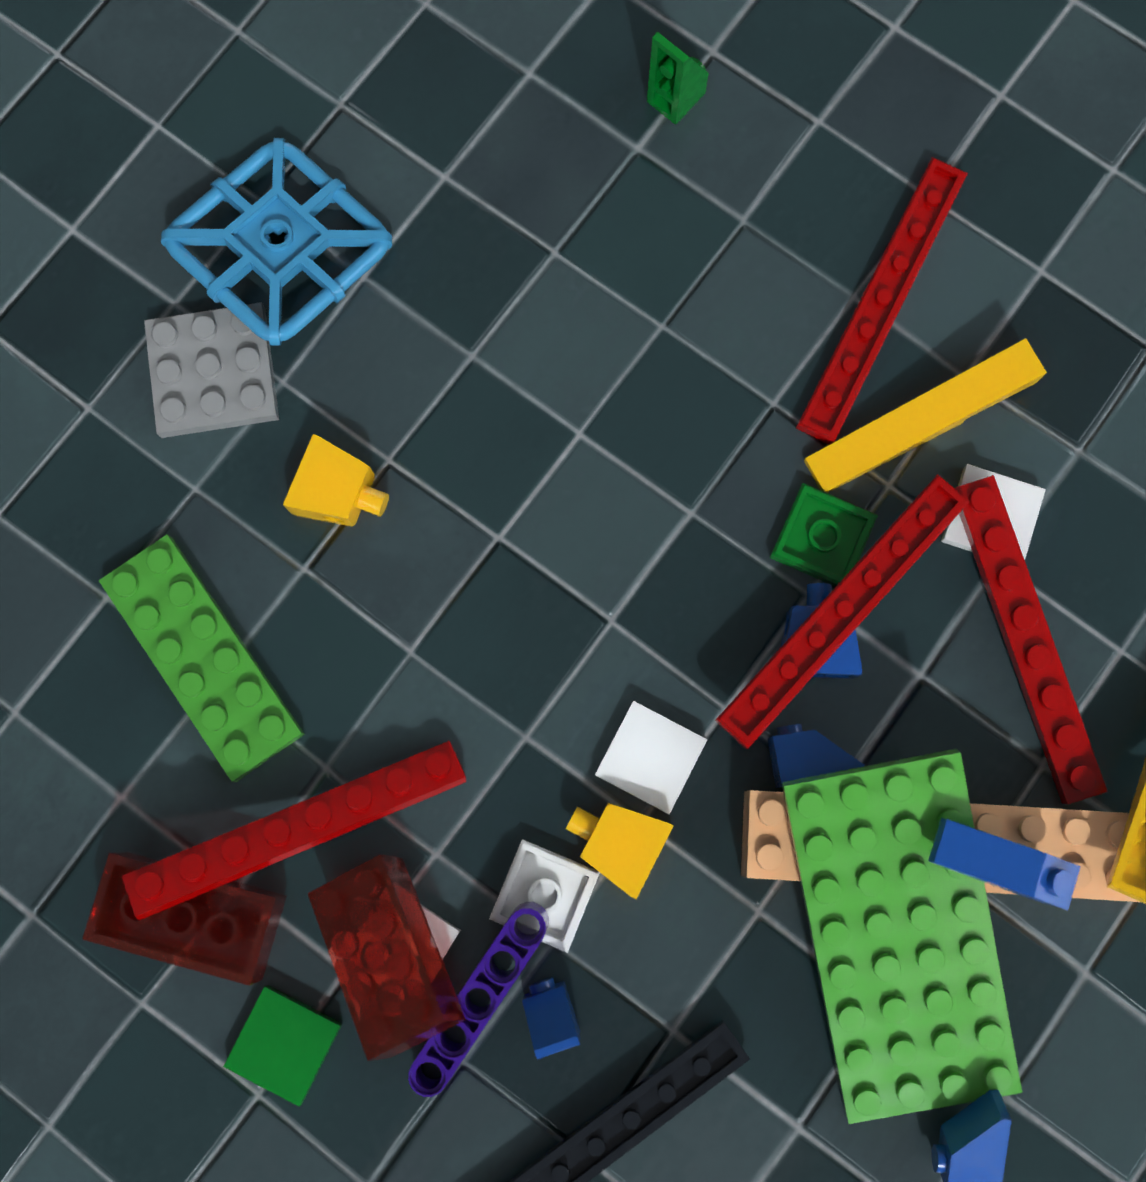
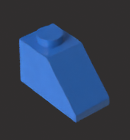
M802 724L778 727V735L767 739L776 788L782 787V782L865 766L815 729L803 731Z
M553 977L529 985L530 993L524 994L522 1002L536 1058L540 1059L580 1045V1028L565 982L562 981L555 984Z
M989 1090L941 1125L939 1144H933L932 1165L934 1172L941 1174L943 1182H1003L1011 1117L999 1090Z

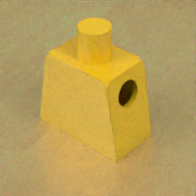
M313 434L283 506L296 516L354 526L361 510L381 517L387 507L389 494L371 487L375 474L370 466L325 439Z
M607 803L600 818L577 806L566 830L588 841L580 855L584 861L630 897L637 899L673 825Z

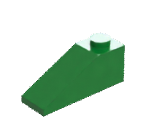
M657 32L652 37L647 102L676 125L706 93L709 72L706 71L701 61L695 57H689Z

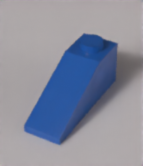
M941 818L928 862L1020 896L1065 910L1069 909L1081 867L1050 854Z

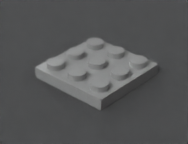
M262 302L247 305L267 323L266 309ZM222 308L144 320L156 432L161 438L279 420L270 342L255 335L229 309Z

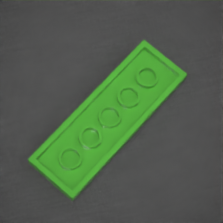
M165 535L99 580L232 782H238L305 735L171 536Z

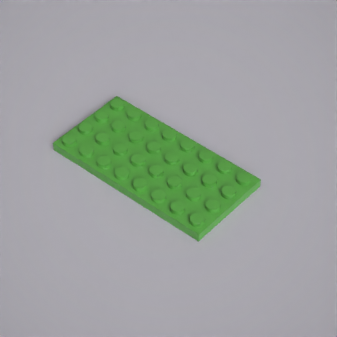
M957 749L782 782L848 1124L974 1102L989 1090H999L1001 1096L1022 1093L985 884L983 881L928 862L941 818L974 828L961 752Z

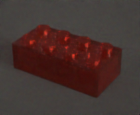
M129 852L109 853L82 940L249 986L263 980L287 895L232 881L139 921L134 915L122 876L158 860Z
M380 854L307 893L367 1061L392 1058L466 1020L403 858Z

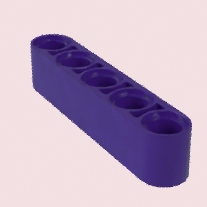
M524 902L514 909L428 1038L408 1072L409 1084L417 1094L423 1097H432L439 1094L445 1088L542 942L549 925V917L546 910L540 904ZM524 914L534 916L540 924V930L534 934L521 932L517 925V918ZM499 951L510 953L514 957L515 967L510 970L499 969L494 964L493 955ZM474 988L484 989L489 994L491 1003L484 1007L474 1005L470 1000L469 991ZM450 1025L461 1027L466 1034V1040L461 1043L450 1041L446 1036L445 1027ZM425 1062L436 1064L440 1068L441 1077L437 1079L426 1077L421 1070V1064Z

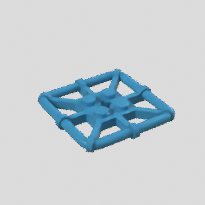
M274 138L273 142L260 147L226 177L215 179L211 183L212 188L176 217L167 229L161 232V244L166 247L172 258L207 289V295L215 303L221 302L255 335L265 341H269L271 346H281L282 341L295 336L333 301L335 303L341 301L345 297L344 292L380 261L387 250L392 247L391 233L387 232L383 224L346 191V185L338 178L332 179L298 147L285 142L284 138ZM273 159L272 189L251 205L236 189ZM286 159L320 188L302 206L284 190ZM222 201L228 202L241 214L225 229H189ZM337 203L366 230H328L314 216L328 204ZM273 232L276 235H281L283 232L287 234L284 237L285 241L281 244H271L269 235ZM185 246H227L240 259L217 278ZM328 247H370L334 279L313 261ZM252 270L270 285L269 324L231 291L232 287ZM303 270L322 290L285 323L281 324L282 287Z

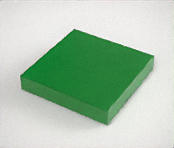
M802 483L770 558L836 587L858 563L878 515Z
M266 985L223 1067L300 1107L342 1023Z

